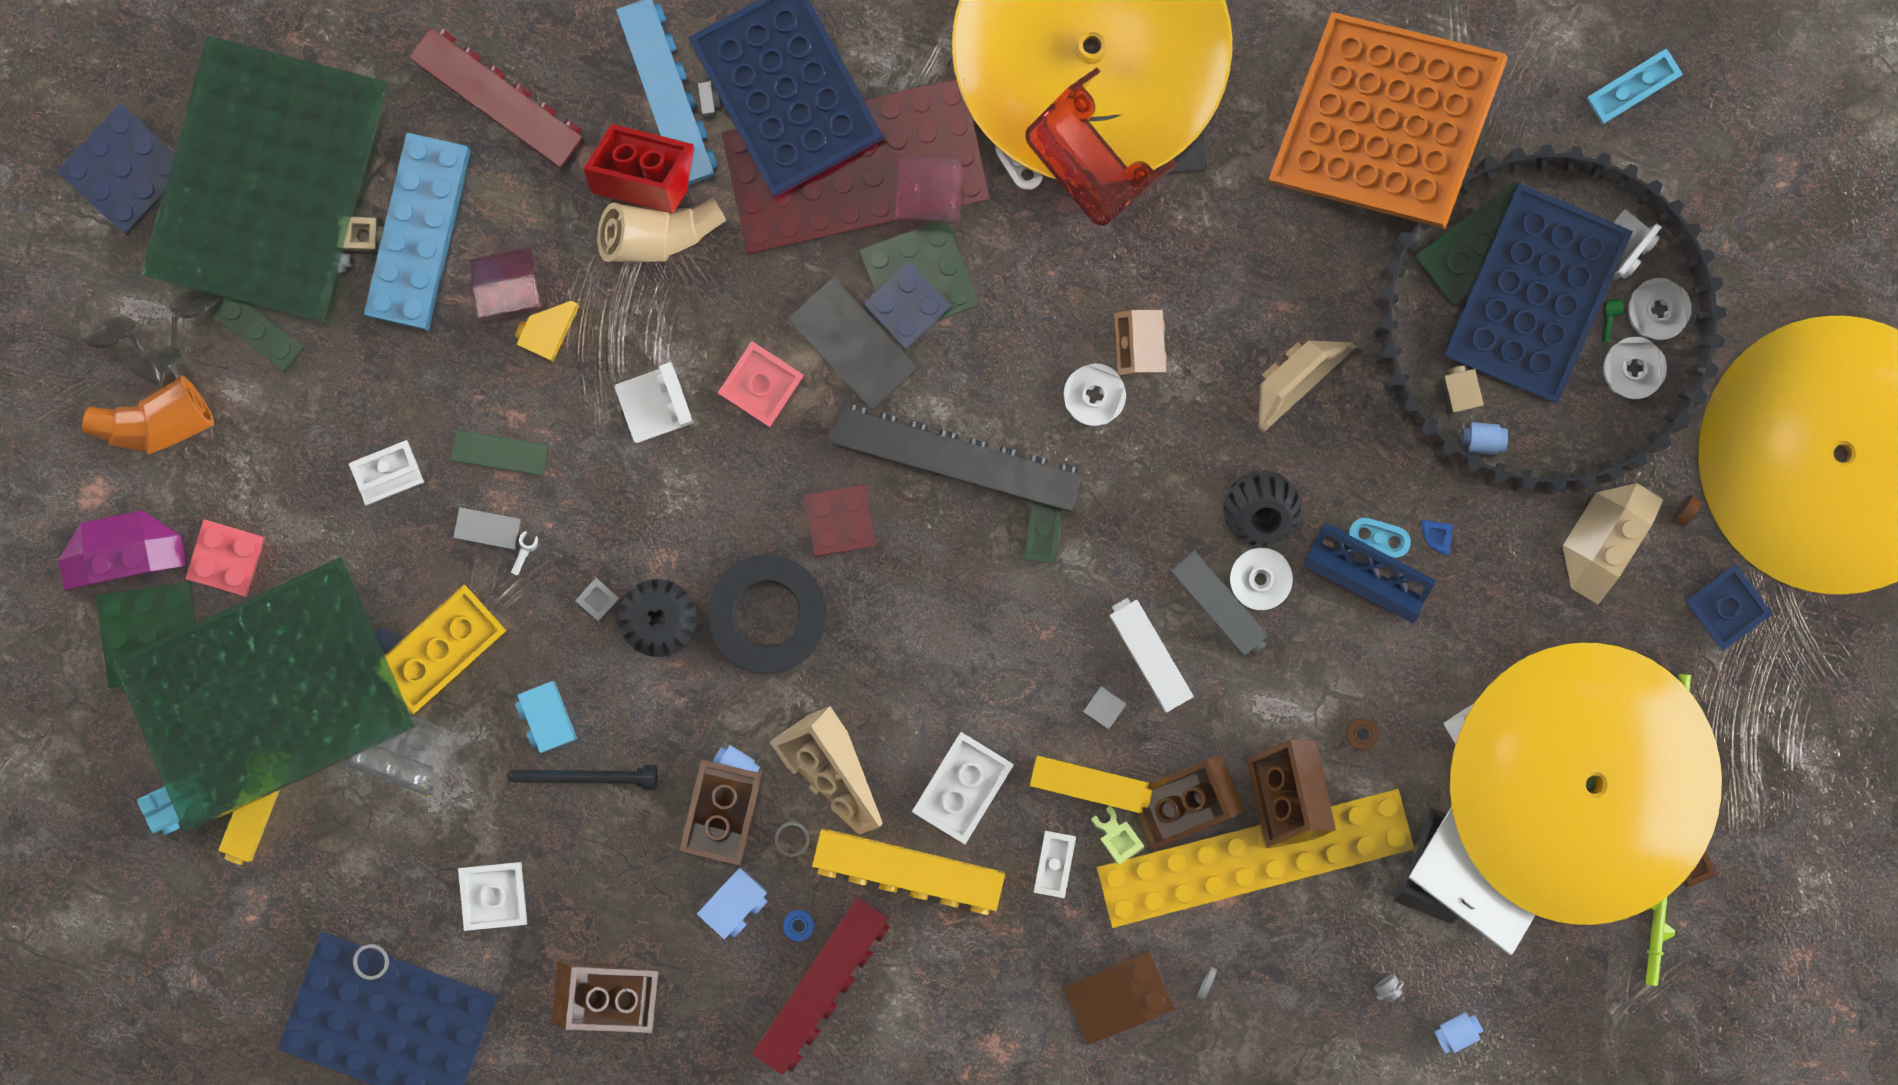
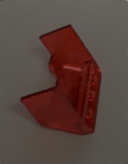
M1096 67L1070 85L1027 128L1025 138L1029 147L1089 219L1097 225L1105 226L1153 188L1178 163L1173 159L1156 172L1143 161H1136L1129 167L1123 163L1088 121L1095 113L1096 106L1094 99L1085 87L1101 72Z

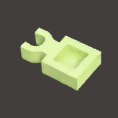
M1109 806L1106 808V812L1111 818L1109 822L1102 823L1097 816L1091 818V821L1097 829L1105 832L1106 835L1101 838V842L1119 866L1143 850L1144 845L1127 821L1121 825L1117 823L1116 813Z

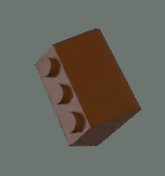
M1290 739L1247 759L1266 848L1310 841L1336 831L1316 741Z

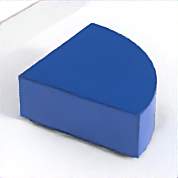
M1421 520V530L1426 543L1436 552L1448 556L1453 524Z

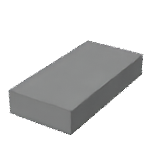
M459 507L453 538L516 550L521 519Z

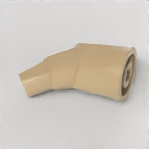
M713 197L688 209L678 208L673 214L655 209L611 203L604 210L599 222L597 235L598 249L601 258L608 262H666L669 256L698 243L704 235L727 220Z

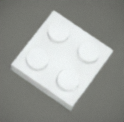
M522 862L458 868L464 931L527 925Z

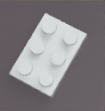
M960 732L912 812L963 844H966L1014 764Z

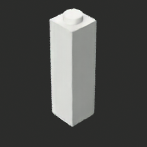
M1126 598L1112 606L1114 613L1109 615L1163 710L1167 713L1193 698V694L1138 600L1130 602Z

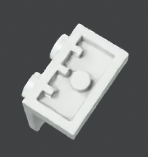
M1626 209L1619 214L1613 223L1632 230L1633 233L1612 278L1613 282L1620 277L1625 279L1627 276H1630L1641 263L1637 259L1641 253L1645 255L1647 251L1649 252L1661 238L1657 235L1661 226L1656 223L1648 228Z
M671 362L659 366L660 369L615 385L617 396L635 443H640L694 423Z

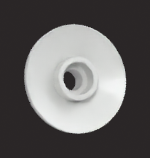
M1255 548L1243 553L1234 563L1230 574V584L1235 597L1243 605L1254 610H1268L1281 604L1289 595L1293 582L1292 571L1287 560L1278 552L1268 548ZM1262 573L1266 576V583L1264 585L1256 584L1255 576Z

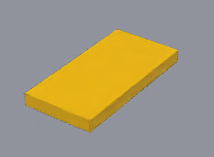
M463 584L377 661L371 669L408 710L415 714L505 633L506 630L468 587Z

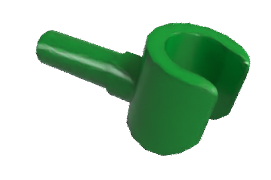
M1620 299L1607 300L1603 305L1605 316L1603 342H1610L1613 316L1623 315V302Z

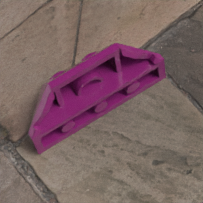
M144 511L80 523L58 560L64 591L188 566L182 535Z

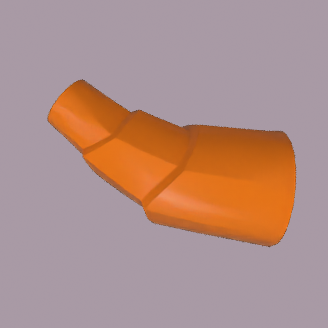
M183 375L140 400L137 406L116 407L115 410L90 406L87 408L82 421V431L84 434L108 441L110 446L145 451L148 455L214 426V419L207 404L194 385Z

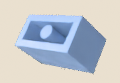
M740 867L697 915L723 939L729 934L735 938L747 925L742 921L751 911L756 915L768 902L764 898L768 891Z

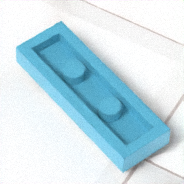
M1666 48L1588 96L1586 100L1603 125L1683 74Z

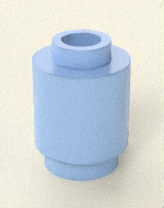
M1469 422L1467 428H1462L1460 443L1461 446H1465L1467 453L1477 452L1485 455L1505 453L1508 443L1507 428H1501L1499 424Z
M729 745L727 750L721 747L712 761L753 772H758L760 766L754 763L755 760L731 745Z
M1465 1012L1440 1025L1441 1029L1434 1033L1445 1054L1451 1051L1456 1053L1481 1040L1478 1034L1483 1032V1029L1475 1015L1469 1017Z

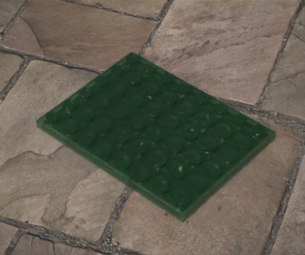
M207 35L141 275L324 323L344 251L345 239L356 207L389 83Z
M342 557L113 661L179 822L186 833L416 727Z

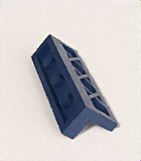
M1326 522L1311 546L1303 566L1413 624L1420 614L1423 603L1436 583V580ZM1328 535L1339 542L1340 548L1332 549L1324 545L1322 541ZM1360 552L1366 555L1368 562L1359 563L1353 560L1351 553ZM1387 566L1394 570L1396 576L1387 578L1381 575L1379 568ZM1415 581L1425 586V588L1419 595L1408 589L1406 582Z

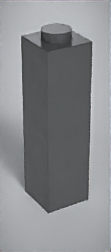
M1195 550L1169 571L1242 656L1250 653L1253 657L1267 645L1263 640L1268 634Z

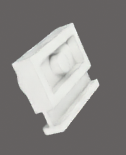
M407 440L349 463L366 506L425 483Z

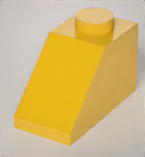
M569 301L531 315L527 322L522 320L515 334V337L519 339L517 345L553 362L579 305Z

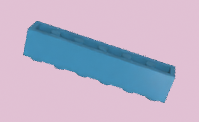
M641 0L616 9L660 135L694 145L688 186L714 177L713 168L718 167L713 150L706 151L702 139L708 136L702 120L695 121L692 110L696 109L697 105L692 91L685 92L682 81L686 80L687 77L681 61L674 62L671 52L677 49L671 32L664 34L661 22L666 21L661 4L654 5L653 0Z

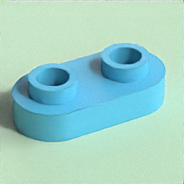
M1360 518L1354 521L1349 528V535L1393 558L1405 555L1411 545L1410 536L1403 528L1374 519ZM1361 528L1369 530L1370 535L1368 539L1363 540L1359 537L1358 532ZM1391 537H1396L1399 540V546L1396 549L1391 548L1388 544Z

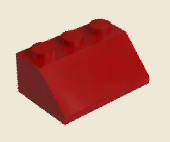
M611 124L583 170L590 191L593 194L673 214L687 192L694 145Z

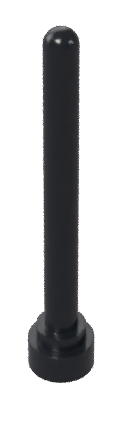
M644 765L643 768H637V771L510 770L507 778L510 782L637 784V787H643V790H657L658 772L657 765Z

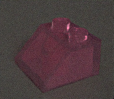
M531 247L470 259L472 288L479 319L484 321L543 309Z

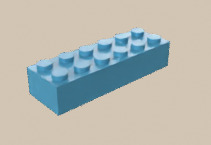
M406 132L364 311L366 317L429 332L471 154L468 146Z

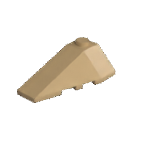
M830 706L809 714L770 741L786 767L794 775L799 772L811 783L809 789L815 794L821 792L832 803L831 809L856 833L860 835L879 828L883 824L849 734Z

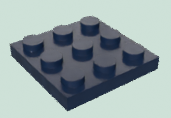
M120 103L61 165L57 172L121 232L128 235L190 167Z

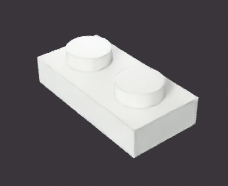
M1045 831L1034 893L1065 898L1076 836Z

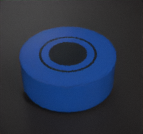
M794 910L784 919V933L793 941H804L814 931V920L804 910Z

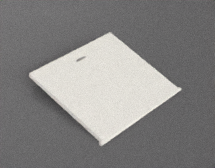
M1451 807L1408 878L1507 954L1512 955L1535 915L1507 900L1480 874L1461 842Z

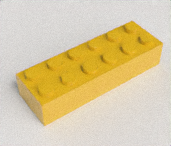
M825 828L821 829L812 867L818 868L817 874L836 878L837 873L849 875L848 881L852 883L866 885L867 880L878 882V889L897 893L899 887L910 890L909 896L927 900L928 895L940 897V904L958 908L959 902L971 905L970 911L989 915L990 910L997 911L1005 877L1003 871Z

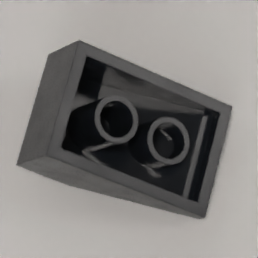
M1430 807L1403 871L1394 902L1452 924L1459 916L1408 878L1447 815Z

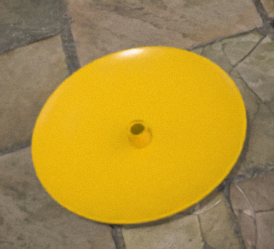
M959 0L952 33V55L956 79L964 102L974 121L998 149L1022 166L1046 177L1078 184H1106L1136 178L1161 167L1183 152L1200 135L1218 108L1226 88L1232 60V30L1225 0ZM1087 40H1095L1100 45V51L1095 54H1089L1084 50L1083 44ZM1121 115L1104 121L1078 120V118Z
M1852 316L1814 317L1788 324L1765 335L1749 346L1733 361L1712 392L1704 412L1698 442V465L1704 497L1715 522L1729 543L1749 563L1777 581L1791 587L1822 594L1862 593L1898 582V329L1870 319ZM1837 446H1842L1847 452V458L1843 463L1838 462L1834 457V450Z
M1573 643L1547 648L1529 655L1501 673L1483 691L1466 716L1458 734L1450 769V797L1455 825L1469 858L1480 874L1496 891L1521 909L1555 922L1576 925L1603 924L1626 919L1649 909L1670 895L1689 876L1704 854L1714 832L1721 801L1722 776L1717 744L1711 727L1692 694L1676 677L1653 660L1625 648L1601 643ZM1593 776L1596 786L1589 793L1586 788V781L1589 777Z

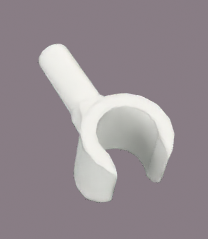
M527 531L523 532L519 537L521 548L511 571L515 575L519 574L528 553L534 551L538 546L537 536L531 546L523 544Z

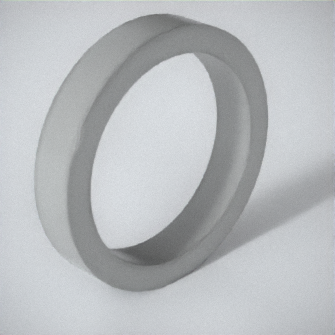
M798 822L783 824L775 834L777 849L788 857H796L803 854L810 843L808 830ZM790 825L800 827L806 835V844L797 853H788L779 845L778 837L781 830Z
M367 944L359 948L355 953L353 966L359 976L364 979L373 980L381 977L387 971L389 957L381 946ZM367 948L379 950L385 959L383 970L374 976L362 973L357 964L359 954Z
M1210 967L1199 989L1198 1000L1203 1001L1217 969Z

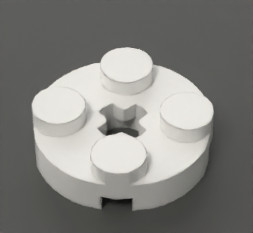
M1666 278L1650 279L1642 283L1631 293L1627 308L1628 318L1632 327L1641 337L1654 341L1668 340L1678 335L1686 326L1687 321H1689L1691 301L1687 292L1676 283L1671 282V280ZM1655 301H1660L1661 305H1666L1668 311L1663 313V318H1658L1657 314H1652L1651 308L1655 307Z
M1629 337L1621 340L1609 349L1603 363V374L1609 389L1613 393L1631 400L1650 396L1658 390L1665 380L1667 373V363L1662 351L1653 342L1642 337ZM1633 359L1637 360L1638 365H1643V371L1638 372L1637 377H1633L1632 373L1627 371V366L1631 365Z
M1094 363L1082 366L1070 375L1065 384L1063 396L1067 411L1076 421L1087 426H1099L1108 424L1120 414L1125 404L1126 391L1123 381L1115 370L1106 365ZM1097 386L1100 388V394L1104 395L1102 401L1097 400L1093 404L1089 402L1090 397L1086 395L1087 389L1093 390Z

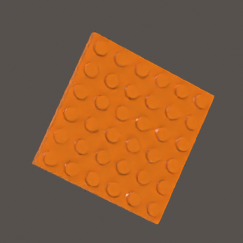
M1331 12L1268 180L1272 185L1445 229L1508 59L1506 54Z

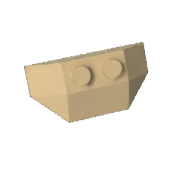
M1307 341L1303 346L1297 342L1285 353L1289 358L1280 367L1275 362L1262 374L1266 380L1260 384L1258 429L1263 433L1356 348L1353 342Z
M1638 483L1596 492L1562 545L1571 589L1598 605L1619 579L1649 531L1663 499Z

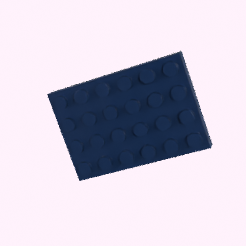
M757 0L688 37L774 198L884 139L810 0Z
M1517 182L1442 355L1558 403L1633 231Z
M321 931L278 1050L373 1085H466L498 995L388 955V969L381 977L373 980L364 979L356 973L353 966L354 955L363 945ZM367 948L359 954L357 964L362 973L374 976L383 970L385 959L381 952Z

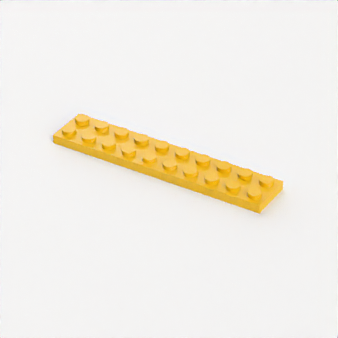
M1399 789L1332 805L1331 809L1336 831L1314 840L1266 848L1262 827L1259 824L1129 858L1119 866L1116 862L1098 866L1096 868L1112 928L1413 850L1414 845Z

